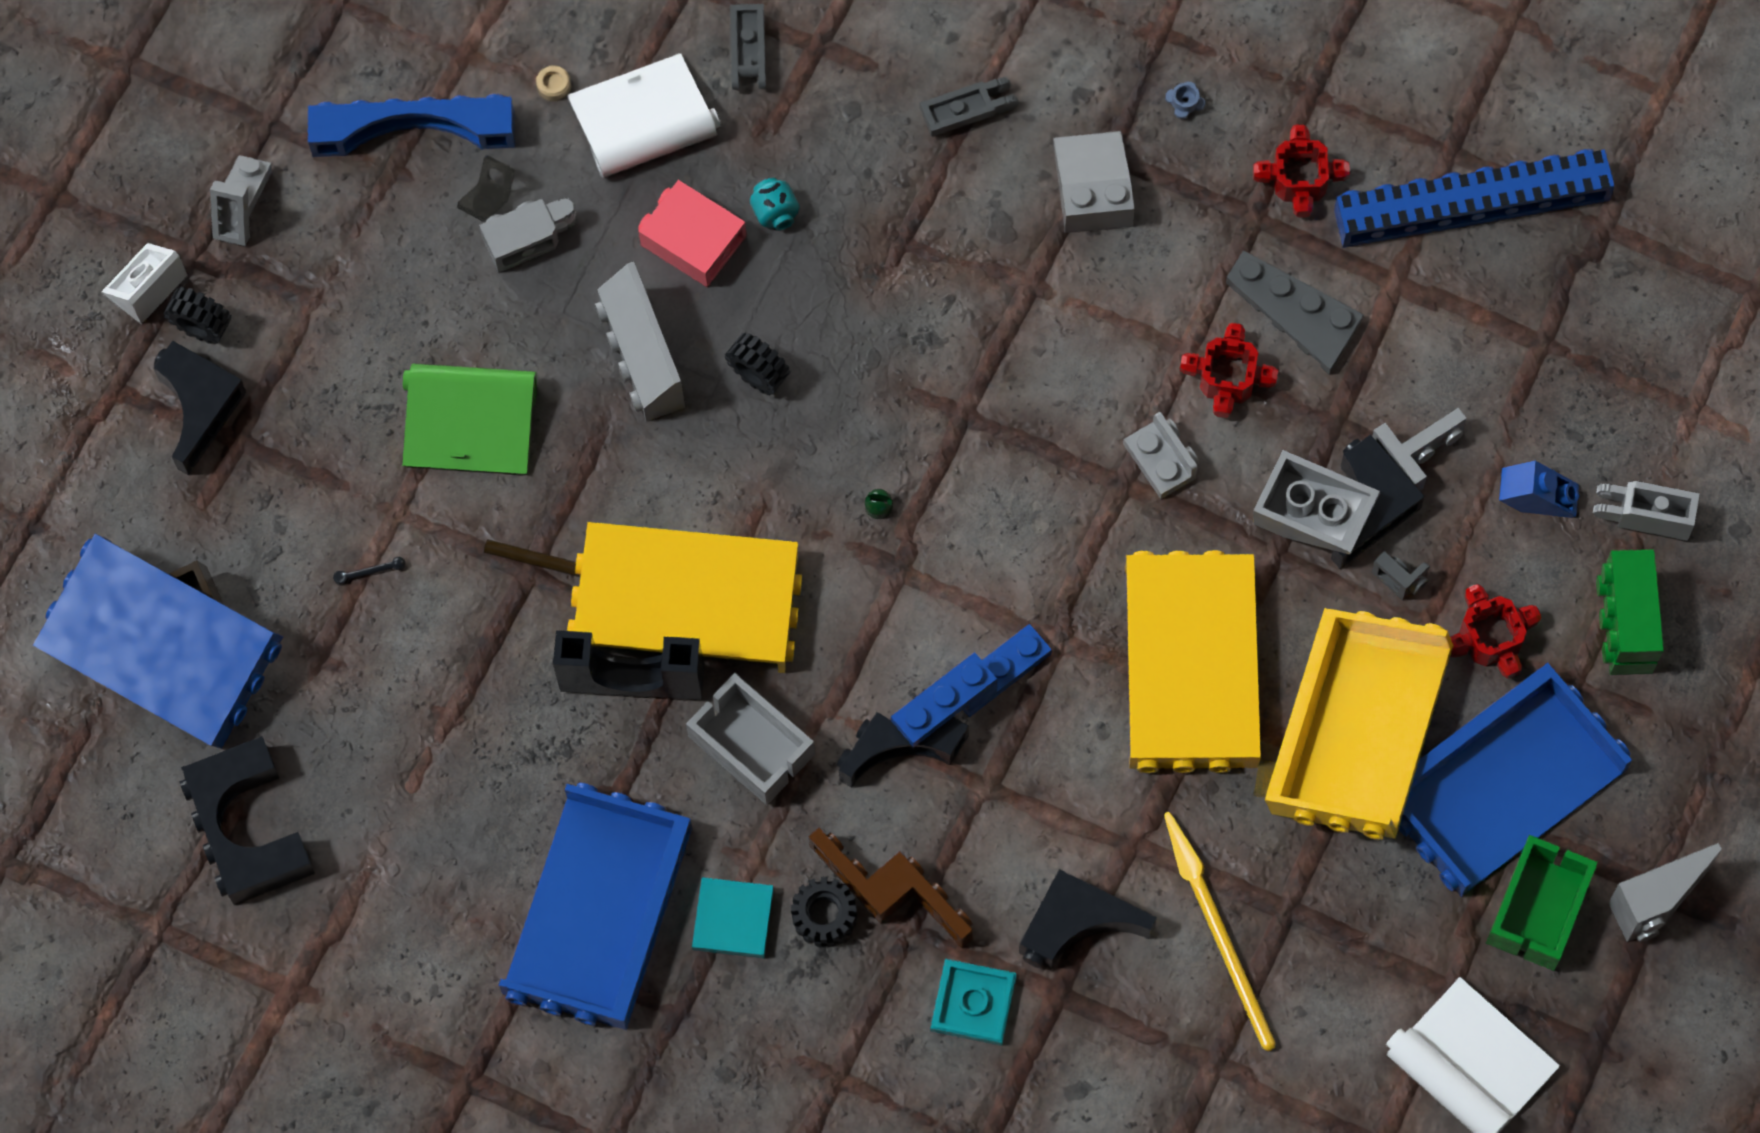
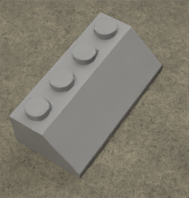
M628 263L597 289L600 302L594 304L601 323L607 321L611 331L606 333L612 352L619 351L622 361L618 362L621 376L624 382L631 381L634 391L630 392L629 395L636 412L642 410L647 422L685 408L680 377L635 263Z

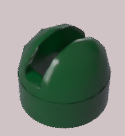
M874 489L868 493L865 498V510L870 517L883 519L892 512L893 500L887 491ZM872 498H874V499H881V500H887V503L880 502V501H870V500H871Z

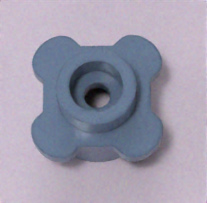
M1193 82L1181 83L1174 90L1167 91L1165 96L1166 101L1174 107L1175 116L1180 119H1185L1189 113L1195 110L1201 111L1205 107V99L1199 97V91ZM1187 98L1189 101L1183 102L1182 99Z

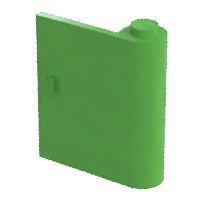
M416 363L411 364L410 370H404L403 390L408 391L402 466L528 475L532 406L535 405L537 397L536 371Z

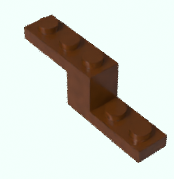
M818 828L808 836L809 847L842 883L849 888L880 924L914 896L961 948L972 940L973 930L971 926L973 923L960 908L955 911L946 902L949 899L946 892L936 882L931 885L922 876L925 872L912 856L907 859L899 851L867 879L868 873L857 859L854 858L850 861L843 854L842 850L844 847L834 834L830 832L826 835Z

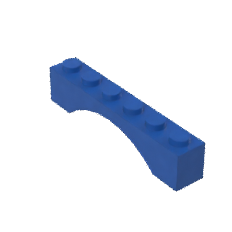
M491 94L484 98L456 96L453 99L441 100L433 97H424L419 99V101L389 99L385 102L376 103L357 100L351 104L321 102L318 105L308 106V145L312 157L347 156L358 146L377 136L411 128L435 129L449 132L470 141L480 149L515 148V111L511 96L505 97L501 94Z

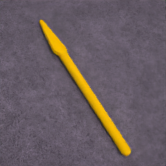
M1166 812L1164 817L1179 873L1182 878L1191 884L1262 1048L1265 1051H1271L1275 1048V1040L1202 876L1204 873L1203 862L1170 812Z

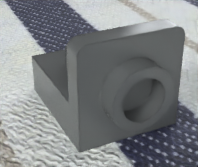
M1384 551L1374 561L1372 574L1403 601L1410 593L1415 596L1426 586L1429 581L1426 577L1430 566L1424 561L1410 575L1403 561L1395 556L1391 558Z

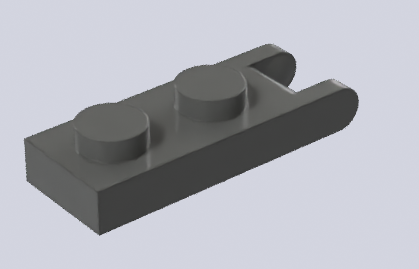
M764 4L730 5L732 90H739V78L758 77L759 89H766Z

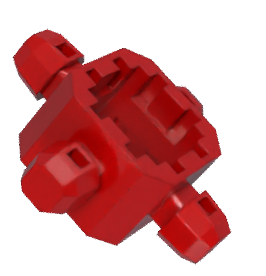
M1305 125L1292 126L1289 141L1282 142L1276 148L1274 163H1270V160H1265L1253 164V180L1262 183H1270V180H1275V195L1284 202H1292L1293 212L1298 218L1311 215L1313 201H1319L1326 194L1329 179H1332L1333 182L1345 181L1350 176L1349 162L1339 159H1333L1332 162H1328L1327 147L1319 140H1310L1309 129ZM1289 158H1293L1294 161H1305V158H1310L1311 163H1316V168H1318V179H1315L1314 184H1309V181H1298L1297 184L1292 185V179L1286 180L1284 163H1288Z
M1230 323L1226 327L1224 338L1216 337L1207 343L1204 358L1199 357V354L1186 353L1182 355L1180 371L1186 375L1195 377L1196 374H1201L1200 390L1207 398L1214 399L1213 413L1215 416L1228 418L1231 415L1234 402L1243 403L1251 397L1253 383L1259 384V387L1271 388L1276 386L1278 369L1265 364L1262 367L1256 366L1258 351L1252 343L1244 342V326L1237 323ZM1220 355H1225V359L1230 360L1243 358L1242 363L1248 364L1245 382L1239 381L1238 386L1232 385L1233 382L1221 380V383H1216V378L1210 377L1213 359H1219Z
M1476 584L1468 587L1465 590V600L1468 609L1464 616L1460 633L1450 637L1453 644L1450 657L1457 658L1467 655L1469 650L1475 663L1487 667L1498 662L1497 667L1505 678L1510 679L1518 676L1521 673L1522 665L1517 654H1519L1527 630L1536 626L1542 618L1537 606L1528 605L1519 608L1517 612L1512 600L1502 596L1488 600L1489 596L1481 585ZM1490 615L1494 617L1500 616L1501 620L1505 619L1506 626L1510 634L1513 635V640L1501 643L1495 648L1492 646L1486 648L1485 643L1481 644L1480 637L1476 629L1473 628V623L1487 619Z

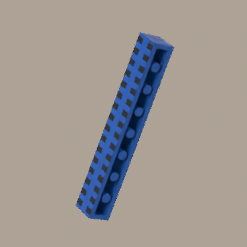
M1585 149L1577 152L1575 155L1565 157L1551 155L1543 158L1541 161L1531 163L1517 161L1511 163L1508 167L1496 169L1493 167H1483L1474 173L1461 175L1454 172L1434 180L1427 181L1425 178H1419L1405 185L1394 186L1392 184H1385L1371 191H1347L1341 196H1337L1334 214L1342 247L1344 248L1610 201L1615 186L1605 150L1594 151L1593 149Z

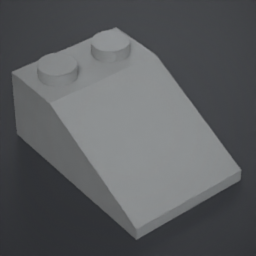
M1121 131L1053 138L1065 233L1133 226L1134 202Z
M1282 450L1253 510V524L1287 539L1351 555L1380 491Z
M1719 843L1618 884L1608 904L1627 942L1638 938L1639 942H1644L1659 934L1658 929L1665 924L1712 867L1722 850Z

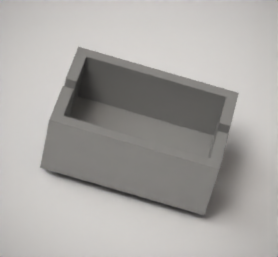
M734 673L713 695L715 710L719 713L715 716L713 705L707 701L686 723L688 737L763 803L768 805L789 783L788 773L794 777L815 755L814 741Z

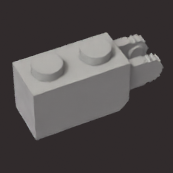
M569 198L560 199V201L556 200L546 205L543 199L535 202L526 201L520 204L516 210L504 215H493L485 223L480 224L482 239L498 273L554 250L558 243L557 233L567 230L568 227L577 223L574 203Z
M1638 481L1628 482L1627 487L1606 483L1597 485L1596 493L1598 496L1622 502L1621 507L1602 503L1595 505L1593 513L1597 518L1616 521L1620 528L1688 541L1695 525L1700 493Z

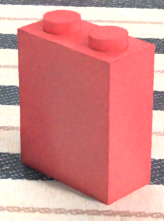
M680 180L672 188L668 187L664 190L658 200L657 208L652 214H646L638 226L642 247L705 287L710 285L747 236L745 221Z

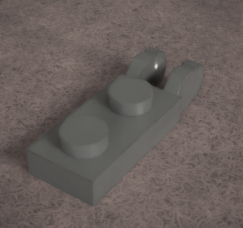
M1002 77L986 83L981 81L920 102V110L931 137L1016 108L1019 101L1014 95H1007L993 101L990 99V96H995L1009 90L1010 86H1012L1010 80L1007 77Z

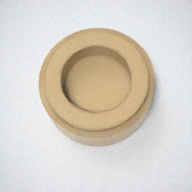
M548 66L537 75V89L544 99L559 101L568 95L571 83L565 69L559 66Z

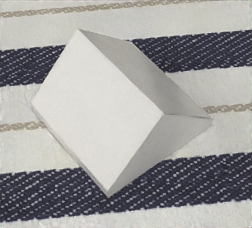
M147 243L105 287L102 293L142 324L187 277V273L180 256L174 250Z

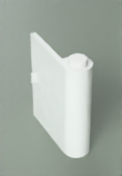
M681 53L568 95L572 108L588 139L595 163L602 178L717 136L716 128L721 127L715 109H708Z
M1461 977L1456 980L1413 1028L1408 1029L1406 1032L1400 1028L1386 1043L1390 1048L1387 1056L1473 1133H1500L1560 1067Z

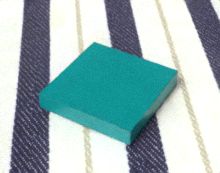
M702 877L692 950L764 958L774 891L773 885Z
M945 959L930 1031L1002 1046L1017 973Z

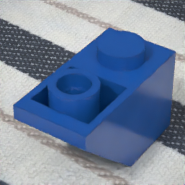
M1535 460L1502 468L1499 501L1524 513L1573 518L1576 517L1579 484Z

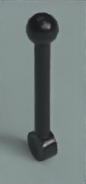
M395 557L392 562L345 573L342 570L334 573L333 579L337 585L343 586L348 580L393 568L402 570L406 563L402 557Z

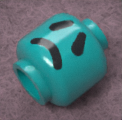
M768 178L759 182L754 187L750 198V205L759 223L764 228H775L777 231L787 229L794 223V218L799 213L800 205L790 185L786 181L778 180L777 178Z

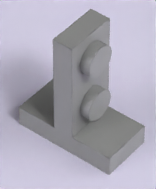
M239 155L225 183L214 181L210 188L213 239L246 246L250 238L249 216L272 173L270 162Z
M1457 408L1403 444H1401L1386 423L1374 429L1372 437L1421 491L1424 488L1427 476L1418 464H1422L1434 455L1435 449L1444 443L1446 446H1449L1459 440L1463 435L1467 418Z

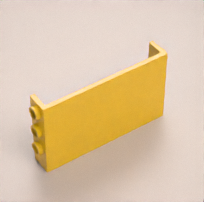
M587 522L584 553H577L575 573L581 574L579 586H573L571 607H576L575 620L569 619L567 631L592 632L596 646L653 652L663 651L664 636L700 638L702 654L705 657L777 663L778 673H785L786 662H793L795 641H789L790 628L797 629L799 608L792 607L794 595L800 596L802 586V574H796L798 542Z
M1212 550L1205 552L1203 555H1189L1186 551H1172L1168 555H1154L1150 551H1137L1133 555H1126L1130 714L1129 769H1137L1141 773H1155L1159 771V768H1173V771L1177 773H1190L1195 771V768H1209V771L1214 773H1225L1230 771L1231 768H1258L1261 754L1254 554H1224L1222 551Z
M1324 608L1266 793L1265 802L1271 814L1293 818L1296 822L1307 826H1313L1314 823L1328 825L1329 828L1337 832L1347 833L1349 830L1362 832L1365 836L1372 839L1381 840L1384 837L1396 839L1453 648L1448 630L1430 623L1425 624V626L1411 624L1409 621L1398 617H1393L1390 620L1377 618L1375 615L1365 611H1359L1355 614Z

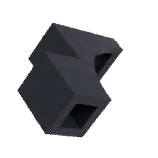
M876 712L871 721L866 719L860 726L856 734V738L859 740L853 749L847 748L839 758L837 767H839V781L852 788L856 781L870 768L888 759L901 756H925L951 765L969 737V726L952 717L913 748L890 719Z

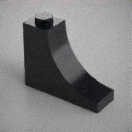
M172 340L167 349H162L156 356L153 369L158 380L172 390L181 402L183 428L179 443L171 457L177 469L189 475L247 392L240 378Z
M1371 434L1362 441L1355 439L1343 450L1341 469L1346 476L1380 491V494L1351 555L1333 550L1331 560L1339 569L1418 512L1422 507L1425 497Z
M1059 869L1019 944V954L1023 955L1022 959L1033 967L1042 969L1045 966L1052 969L1056 961L1068 948L1080 940L1095 934L1126 932L1149 939L1155 929L1157 917Z

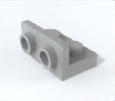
M1158 412L1153 416L1152 423L1124 438L1123 445L1159 498L1162 499L1196 479L1199 461L1192 448L1189 446L1184 447L1179 440L1180 433L1175 423L1170 418L1166 420L1162 413Z

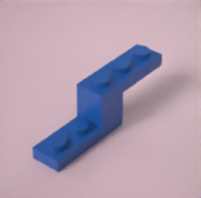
M1028 624L983 660L975 652L893 714L891 722L914 748L963 710L970 718L1052 654V649L1035 629Z

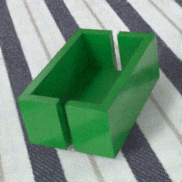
M1654 549L1611 551L1607 563H1602L1601 575H1597L1596 579L1597 595L1603 596L1604 609H1600L1599 624L1601 630H1606L1607 642H1603L1602 645L1603 663H1609L1610 675L1653 674L1658 664L1657 661L1660 660L1664 651Z
M1529 835L1485 944L1515 956L1519 950L1526 953L1523 959L1554 971L1560 961L1598 862L1567 850L1560 866L1555 865L1553 862L1560 847Z

